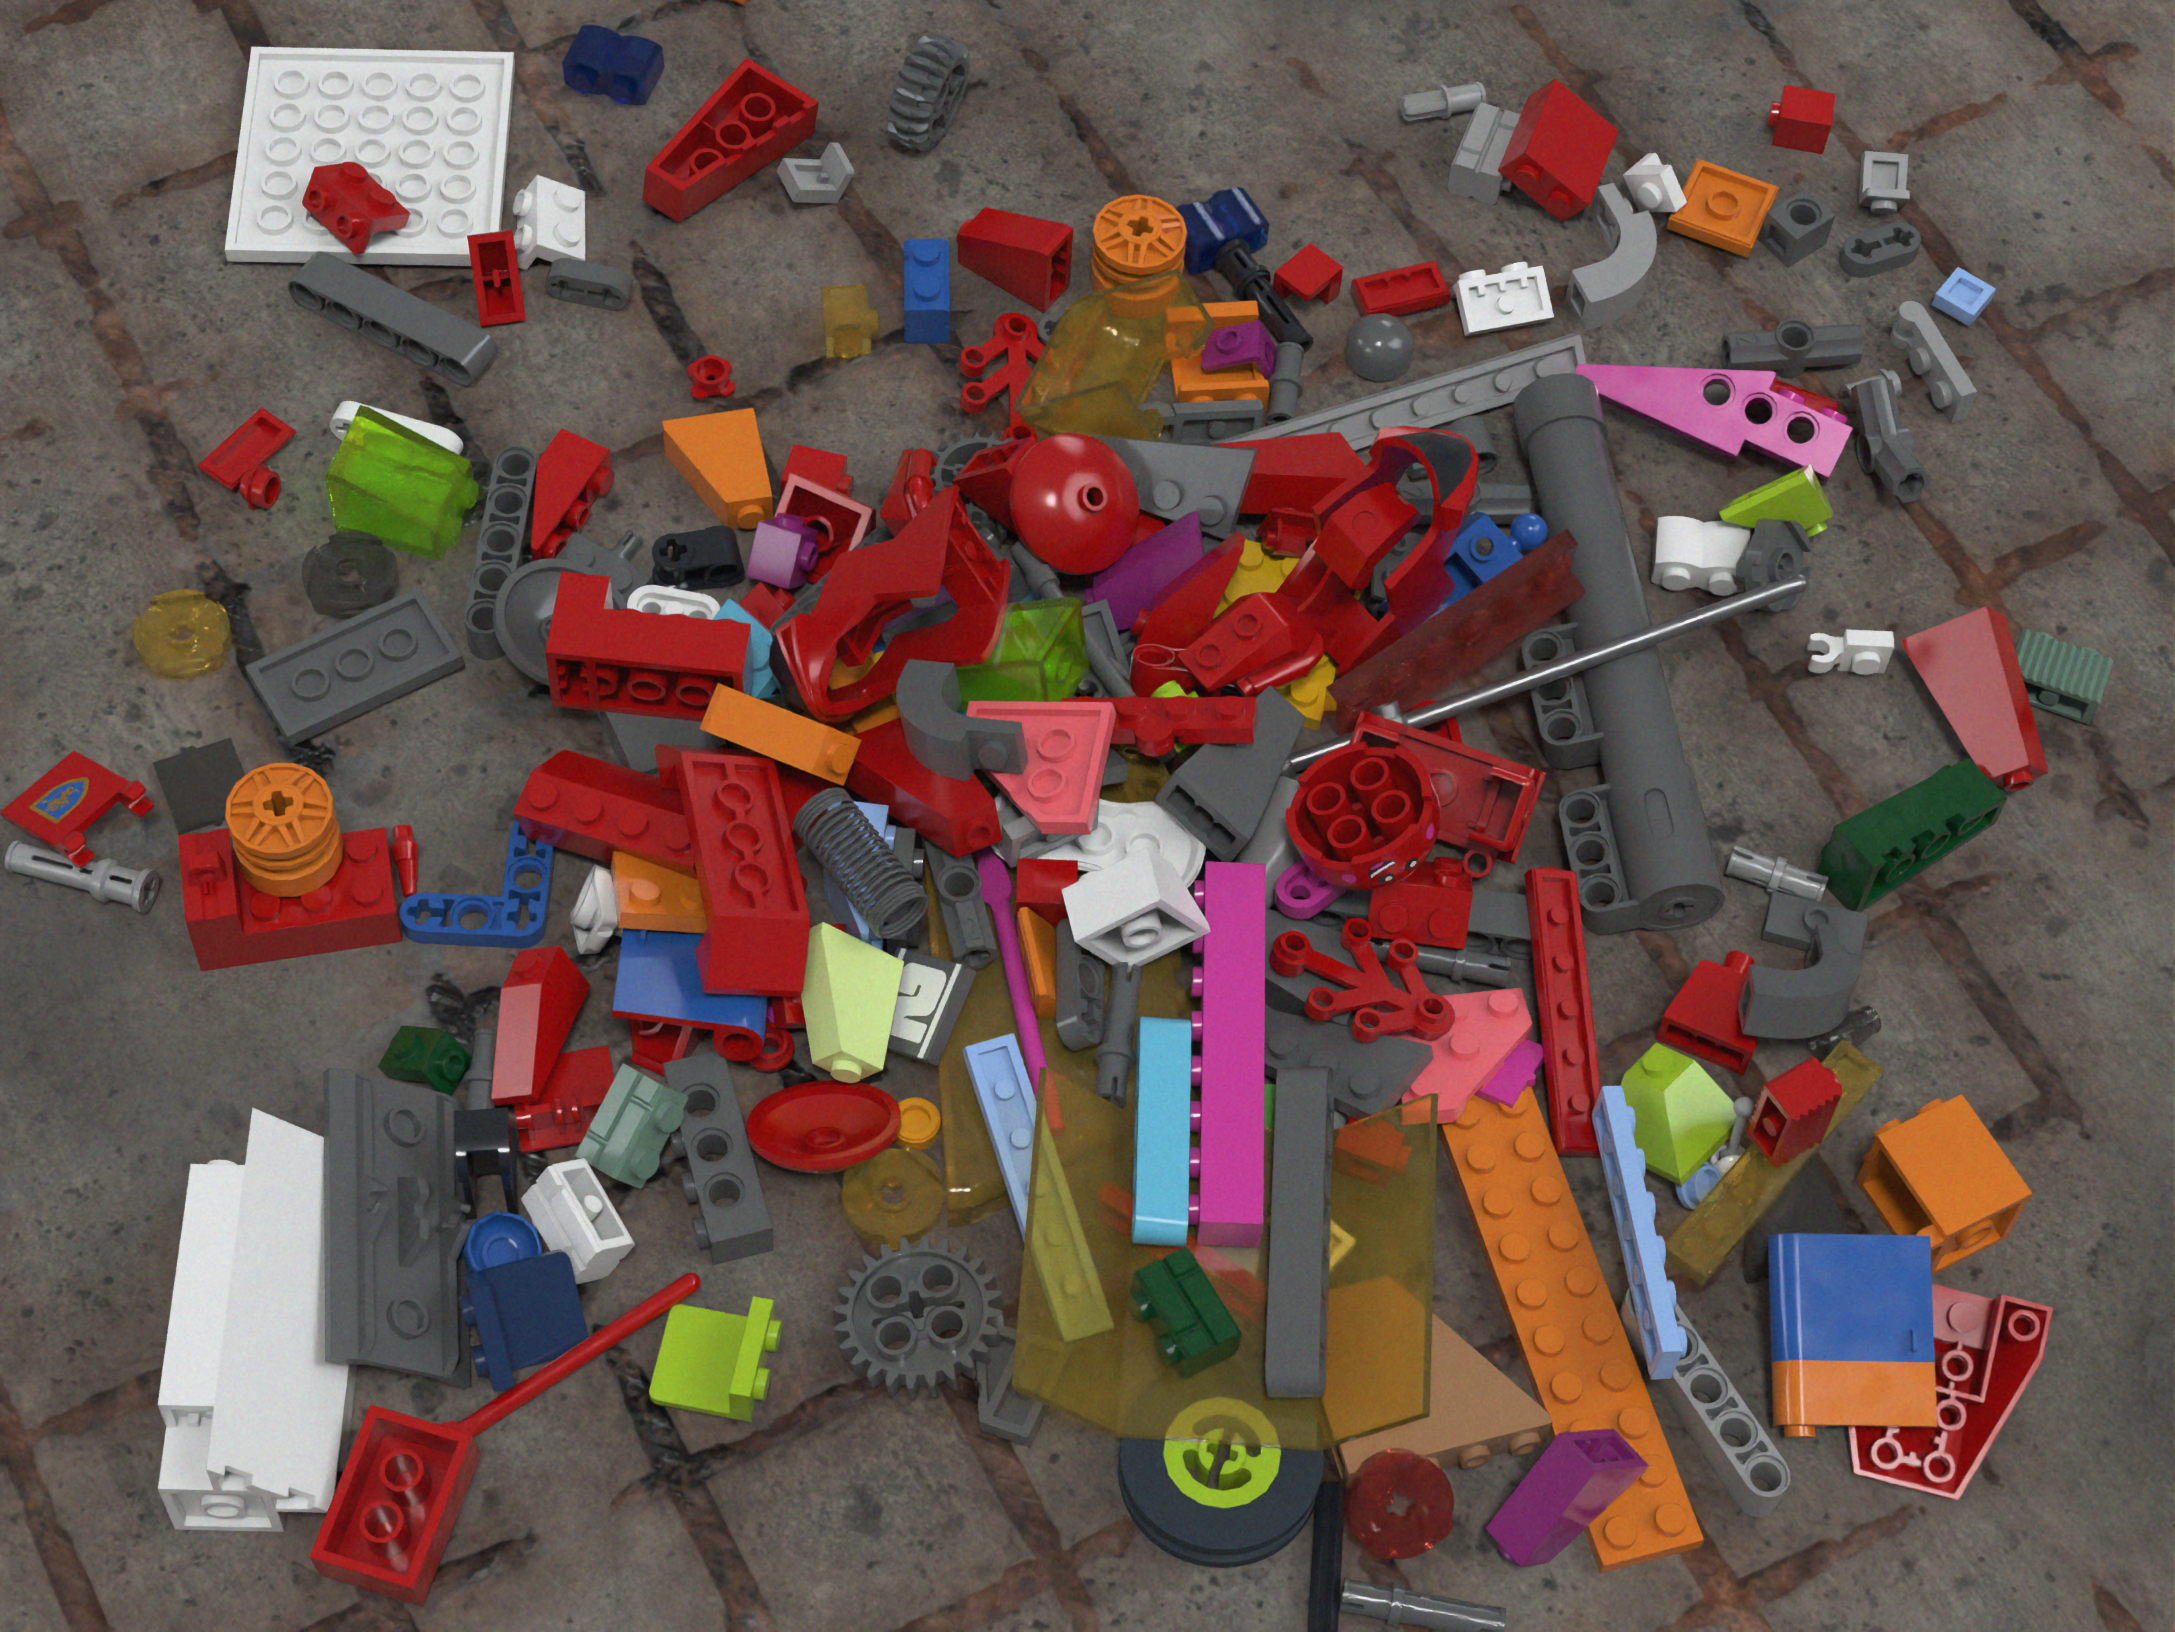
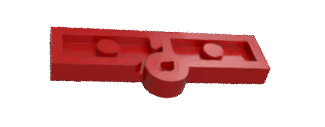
M1080 696L1076 698H1062L1061 702H1112L1116 718L1110 744H1136L1137 750L1146 756H1161L1170 752L1175 745L1174 736H1177V740L1183 744H1254L1258 717L1257 697L1128 696L1091 698Z

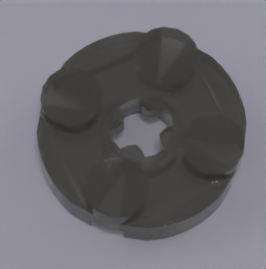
M343 531L329 536V543L322 545L318 550L315 545L308 552L302 565V579L305 592L315 612L339 619H350L391 600L398 589L399 570L394 553L383 546L381 539L367 532ZM349 569H357L360 576L353 581H344V579L339 578V576L347 575Z

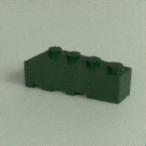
M1969 758L1953 766L1946 765L1940 768L1933 776L1835 825L1829 842L1821 850L1820 854L1823 857L1816 873L1828 876L1826 888L1846 909L1861 913L1994 825L2006 803L2007 797Z

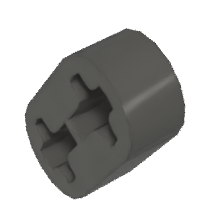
M1895 222L1853 234L1844 242L1839 264L1845 273L1857 278L1870 277L1906 266L1916 258L1921 244L1920 233L1914 226L1908 223Z
M560 258L551 263L544 285L546 290L559 300L607 310H620L627 305L633 282L627 273L614 267Z

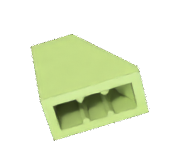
M825 922L809 929L803 992L801 993L812 1064L830 1071L831 1076L836 1080L855 1083L860 1081V1079L883 1070L904 961Z

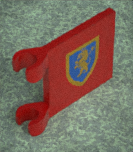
M74 750L0 811L5 820L56 849L73 865L82 869L96 857L92 851L85 847L86 839L81 834L119 801L139 818L154 808L155 804L144 795L146 789L142 783L137 780L128 781Z

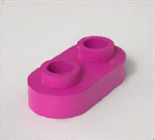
M1301 858L1278 877L1275 885V903L1284 915L1293 919H1307L1318 914L1349 889L1326 882L1317 876ZM1301 896V897H1304V898H1306V899H1304V900H1297V899H1294V897Z

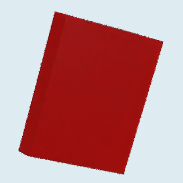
M790 472L774 517H776L777 513L792 514L804 519L803 526L818 530L815 542L819 546L818 559L814 568L810 572L808 571L806 579L816 584L832 569L839 554L851 551L870 532L876 529V508L800 474Z

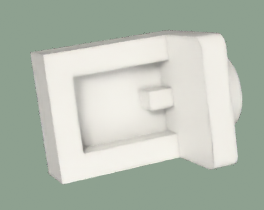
M1648 153L1623 174L1639 212L1647 210L1649 212H1677L1687 203L1672 166L1662 165L1656 153Z

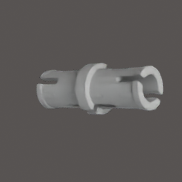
M1737 845L1734 847L1725 875L1744 879L1767 888L1766 892L1772 894L1774 890L1816 902L1821 901L1828 881V876L1809 872L1788 864V859L1778 856L1776 860L1751 852Z

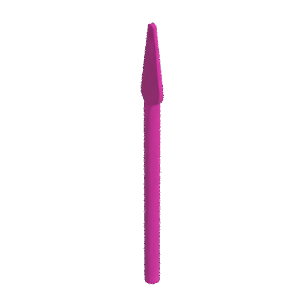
M987 846L977 850L978 873L981 876V892L984 903L991 908L1030 1084L1048 1139L1060 1136L1063 1131L1009 903L1014 893V886L1002 858L994 852L991 846Z

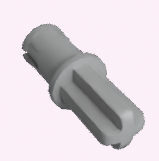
M1479 82L1447 88L1445 85H1438L1433 91L1404 95L1399 103L1402 117L1406 121L1439 116L1441 119H1449L1452 113L1475 110L1476 105L1480 102L1486 104V92L1483 84Z

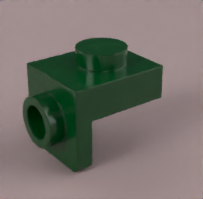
M401 1025L397 1034L392 1038L389 1048L378 1067L388 1078L426 1082L433 1091L452 1096L471 1063V1057L445 1029Z

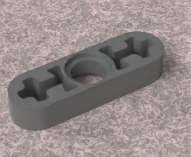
M1069 917L1060 920L1057 925L1056 1024L1064 1044L1069 1049L1078 1051L1100 1043L1103 1039L1105 1026L1104 960L1074 941Z

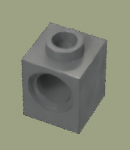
M1803 189L1766 213L1759 241L1789 268L1826 245L1835 215L1830 212L1823 202L1818 201L1807 189Z

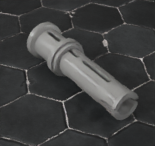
M17 840L10 844L5 856V868L9 872H17L53 883L90 891L91 897H94L96 901L107 903L110 900L130 904L135 911L141 913L149 911L158 893L159 875L157 871L146 868L141 872L120 866L117 860L111 858L102 859L98 863L90 861L82 869H79L60 852L23 844Z

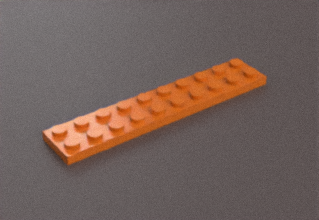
M1528 1086L1525 1091L1521 1092L1513 1108L1501 1102L1496 1105L1473 1095L1467 1101L1465 1111L1455 1122L1436 1124L1537 1403L1549 1413L1552 1420L1549 1431L1551 1441L1553 1442L1559 1433L1614 1428L1649 1465L1646 1471L1584 1529L1600 1574L1700 1548L1704 1541L1703 1535L1532 1087Z

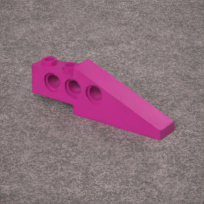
M1578 364L1574 374L1584 375L1594 381L1601 401L1736 462L1743 446H1746L1796 470L1811 464L1817 479L1825 483L1828 482L1853 430L1852 427L1845 424L1847 417L1834 410L1822 407L1819 413L1804 406L1805 398L1783 388L1780 389L1778 394L1771 391L1777 375L1773 371ZM1719 384L1727 388L1730 398L1726 403L1715 406L1705 400L1703 393L1710 385ZM1754 403H1762L1771 411V418L1764 424H1753L1747 419L1745 410ZM1795 422H1804L1811 427L1813 437L1806 443H1795L1790 440L1787 434L1788 427Z

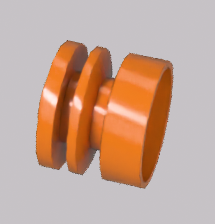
M1146 195L1123 196L1106 204L1097 214L1093 227V253L1089 277L1093 293L1103 305L1121 314L1132 316L1150 315L1167 308V305H1171L1179 295L1183 279V259L1187 239V229L1183 217L1167 202L1157 197Z
M271 763L251 770L236 782L226 800L225 819L233 841L237 862L244 878L258 891L276 897H296L317 890L334 876L342 861L343 840L337 821L333 797L324 779L312 769L295 763Z

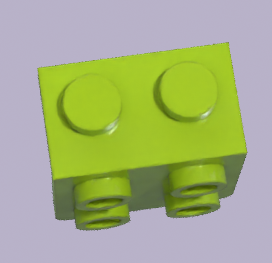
M753 1296L748 1317L683 1304L673 1306L669 1312L649 1389L651 1401L658 1405L752 1422L757 1400H765L769 1387L771 1370L765 1368L769 1351L777 1352L782 1332V1321L775 1320L774 1300Z

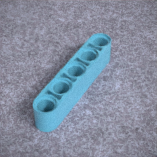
M1139 1016L1136 1043L1132 1244L1185 1247L1189 1209L1191 1020Z

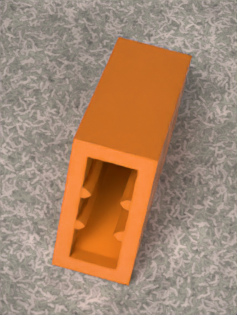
M754 408L662 421L665 456L724 526L732 529L757 528L758 521L773 518V496Z
M717 683L699 728L844 786L861 740L719 683Z

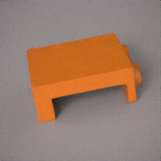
M1257 301L1167 305L1165 340L1174 403L1260 399L1264 406L1263 414L1267 413L1270 391L1269 381L1264 379L1255 361L1212 371H1205L1202 367L1203 334L1207 331L1258 321Z

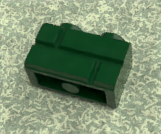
M1184 1247L1171 1253L1161 1261L1157 1260L1146 1265L1133 1274L1130 1294L1127 1296L1129 1307L1139 1323H1149L1157 1336L1154 1339V1345L1159 1358L1166 1367L1174 1365L1182 1379L1186 1380L1206 1370L1208 1366H1214L1238 1352L1242 1332L1189 1247Z

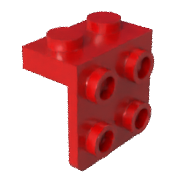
M1435 857L1434 862L1424 861L1413 873L1403 880L1387 887L1372 890L1367 922L1373 928L1372 937L1390 940L1407 939L1413 943L1465 950L1473 897L1472 873H1466L1463 868V862L1458 859Z

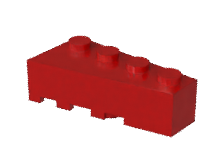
M746 57L645 168L642 200L678 223L812 136L815 130L819 102Z

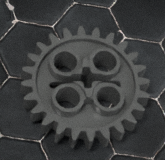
M922 1235L917 1248H911L906 1237H901L900 1251L894 1253L886 1244H881L882 1258L878 1261L868 1255L862 1256L866 1271L864 1273L856 1270H849L847 1272L852 1287L838 1288L837 1292L842 1305L833 1307L835 1320L839 1323L833 1327L837 1342H842L839 1347L843 1359L852 1360L850 1363L854 1375L859 1376L867 1372L866 1376L869 1387L872 1389L877 1387L883 1380H886L888 1394L892 1397L898 1392L901 1385L907 1386L910 1399L916 1398L920 1386H927L933 1398L937 1397L938 1383L943 1381L954 1391L957 1390L958 1382L956 1375L961 1372L967 1377L975 1379L977 1376L973 1364L974 1360L987 1364L991 1362L987 1346L1000 1345L999 1331L996 1328L1005 1326L1003 1311L1000 1310L1004 1306L1001 1291L995 1290L997 1288L995 1274H985L984 1259L979 1257L970 1261L968 1247L965 1245L952 1254L949 1239L945 1237L936 1249L930 1248L927 1235ZM938 1284L951 1285L942 1292L929 1291ZM887 1295L899 1296L891 1303L878 1302ZM960 1305L965 1306L962 1310L959 1309ZM918 1314L924 1315V1317H921L919 1319L914 1318V1316ZM875 1323L879 1324L877 1328L873 1327ZM948 1329L960 1331L952 1338L943 1339L938 1337L943 1331ZM897 1340L908 1342L907 1345L898 1350L887 1348L892 1342Z

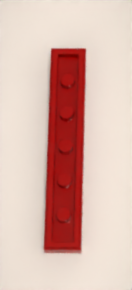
M1530 868L1524 874L1553 1145L1558 1156L1601 1158L1591 1116L1601 1090L1577 874L1576 871Z

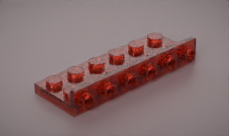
M1568 529L1564 530L1327 686L1324 713L1339 735L1342 736L1354 731L1361 710L1371 713L1370 709L1397 700L1401 713L1411 711L1416 705L1428 700L1582 598L1585 589L1570 570L1574 564L1573 560L1578 547V543Z

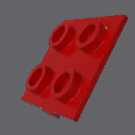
M608 1045L559 1053L537 1101L514 1104L521 1154L581 1144L614 1081Z

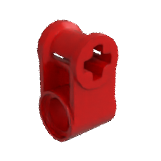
M1142 644L1133 649L1129 679L1131 688L1137 697H1151L1159 687L1172 680H1175L1180 685L1186 696L1195 690H1199V697H1220L1221 690L1218 688L1208 692L1177 658V655L1184 649L1165 647L1158 644Z

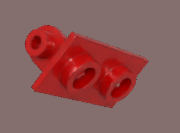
M1271 507L1256 531V535L1262 536V548L1269 549L1270 554L1302 558L1306 552V544L1311 545L1318 536L1313 514L1299 512L1289 507Z

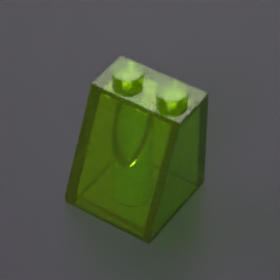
M362 405L359 406L325 476L336 533L442 561L449 544L455 545L457 543L462 528L461 518L466 508L471 509L474 506L479 489L478 482L474 481L470 460L383 414Z
M1063 597L1007 604L998 643L988 660L977 665L956 667L962 703L958 710L967 712L969 701L1061 702L1062 698H1071L1089 670L1080 599Z

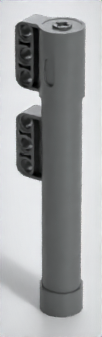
M1562 373L1537 379L1524 387L1514 399L1513 412L1523 453L1531 464L1543 519L1548 529L1547 536L1568 620L1567 624L1534 631L1524 639L1522 643V656L1525 670L1652 626L1606 443L1608 428L1599 392L1594 381L1584 375ZM1657 644L1529 689L1543 753L1547 762L1558 769H1572L1601 763L1605 784L1570 792L1562 798L1559 804V818L1570 871H1576L1581 918L1584 926L1590 932L1599 935L1641 927L1654 931H1672L1698 925L1713 917L1723 907L1725 895L1695 775L1690 765L1686 763ZM1542 658H1552L1551 660L1546 662L1538 661ZM1552 697H1561V699L1557 701H1546L1547 699ZM1560 737H1571L1570 740L1565 742L1555 741ZM1582 817L1591 819L1583 824L1574 823L1576 819ZM1589 859L1601 860L1598 864L1595 865L1582 864L1584 861ZM1600 900L1612 902L1603 908L1592 906Z

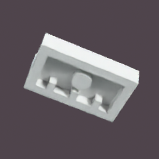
M1518 262L1502 267V273L1486 276L1485 270H1474L1459 275V281L1449 291L1451 293L1450 299L1457 298L1465 336L1542 323L1553 319L1554 314L1543 265L1528 268L1527 262Z

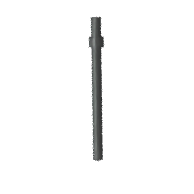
M1022 541L1016 543L1011 548L1010 553L1026 574V584L1037 598L1044 599L1112 696H1136L1059 589L1060 581L1048 565H1042L1028 551ZM1173 747L1170 752L1156 757L1160 763L1168 762L1175 756L1176 750Z

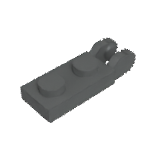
M1260 399L1172 403V406L1161 401L1142 403L1136 409V419H1138V422H1142V424L1149 425V427L1139 426L1138 429L1136 428L1133 433V439L1174 441L1175 443L1197 445L1210 444L1261 428L1264 406ZM1159 425H1169V429H1165Z

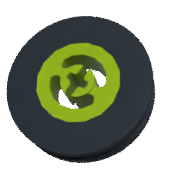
M1226 1359L1214 1366H1208L1206 1370L1186 1380L1182 1379L1175 1368L1156 1379L1142 1392L1126 1418L1122 1430L1118 1461L1119 1487L1131 1518L1141 1532L1160 1549L1183 1561L1200 1566L1229 1568L1249 1565L1264 1560L1286 1547L1300 1533L1309 1520L1316 1504L1317 1493L1323 1474V1441L1316 1419L1303 1398L1270 1399L1268 1397L1265 1369L1241 1361ZM1224 1436L1232 1437L1229 1459L1222 1466L1217 1489L1208 1488L1212 1467L1218 1462L1222 1451ZM1245 1445L1251 1451L1254 1457H1251L1246 1453ZM1186 1468H1190L1195 1471L1197 1481L1191 1476V1474L1188 1472Z

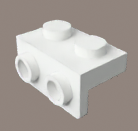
M536 175L525 190L521 189L518 192L513 205V213L517 215V230L514 235L515 250H517L518 268L527 270L536 257L551 262L560 258L585 262V191Z

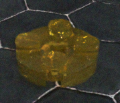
M178 589L162 593L150 601L151 607L144 612L142 617L139 612L135 618L132 637L136 652L141 662L148 667L150 674L155 678H193L207 672L218 671L226 662L225 655L230 649L232 642L229 618L225 608L218 601L216 604L206 599L205 593L192 589ZM179 628H187L188 632L193 634L188 639L180 641L170 638L177 636Z
M901 1145V1150L893 1148L884 1150L872 1160L847 1169L843 1180L841 1205L848 1224L864 1239L880 1245L884 1243L893 1251L900 1250L901 1237H906L909 1243L921 1239L922 1235H927L936 1226L942 1214L945 1193L941 1172L934 1161L925 1153L916 1148ZM887 1187L889 1190L894 1191L901 1187L905 1190L902 1194L903 1201L898 1204L885 1203L883 1201L884 1194L881 1190Z

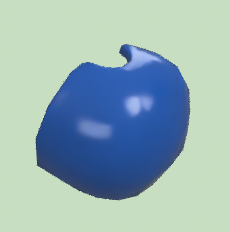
M493 1211L471 1225L463 1246L462 1256L467 1272L472 1273L542 1254L543 1246L537 1229L521 1215Z

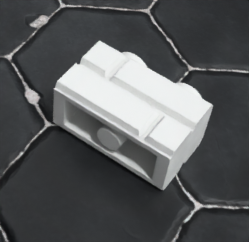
M582 1158L556 1163L547 1167L536 1180L537 1183L532 1185L521 1198L532 1218L533 1226L542 1235L550 1251L561 1249L567 1252L570 1257L576 1284L599 1280L609 1276L620 1263L619 1260L624 1258L636 1244L586 1159Z

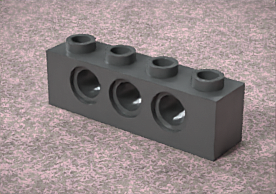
M711 1051L663 1063L664 1083L689 1096L683 1109L684 1117L682 1123L670 1134L669 1138L674 1157H684L688 1171L680 1173L686 1202L697 1203L700 1217L693 1218L692 1223L699 1249L709 1248L713 1265L773 1251V1228L726 1059L716 1051ZM696 1109H708L711 1111L705 1117L690 1115ZM709 1153H719L724 1156L716 1162H707L701 1159ZM724 1197L737 1201L730 1207H718L713 1204L716 1200Z

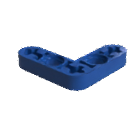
M516 820L510 830L502 896L416 893L408 897L401 905L400 920L403 932L407 938L421 944L520 949L530 948L538 944L544 938L547 928L556 847L536 841V856L528 855L527 839L529 838L526 837ZM523 872H536L542 877L538 886L532 889H523L514 883L518 875ZM520 904L528 905L530 922L526 924V928L523 930L516 929V924L519 923L521 916ZM421 912H430L431 917L426 919L425 924H416V919L420 918ZM445 912H450L451 927H445L444 921H446ZM469 912H481L487 917L486 923L478 929H465L459 924L460 919Z

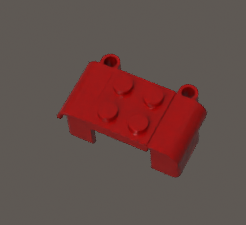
M1361 710L1350 744L1366 741L1368 747L1396 749L1398 745L1412 752L1420 759L1431 778L1439 798L1441 822L1437 839L1468 849L1463 859L1465 872L1472 873L1474 878H1483L1493 871L1497 859L1515 865L1546 772ZM1476 854H1482L1487 859V867L1481 873L1473 871L1470 866L1471 858Z

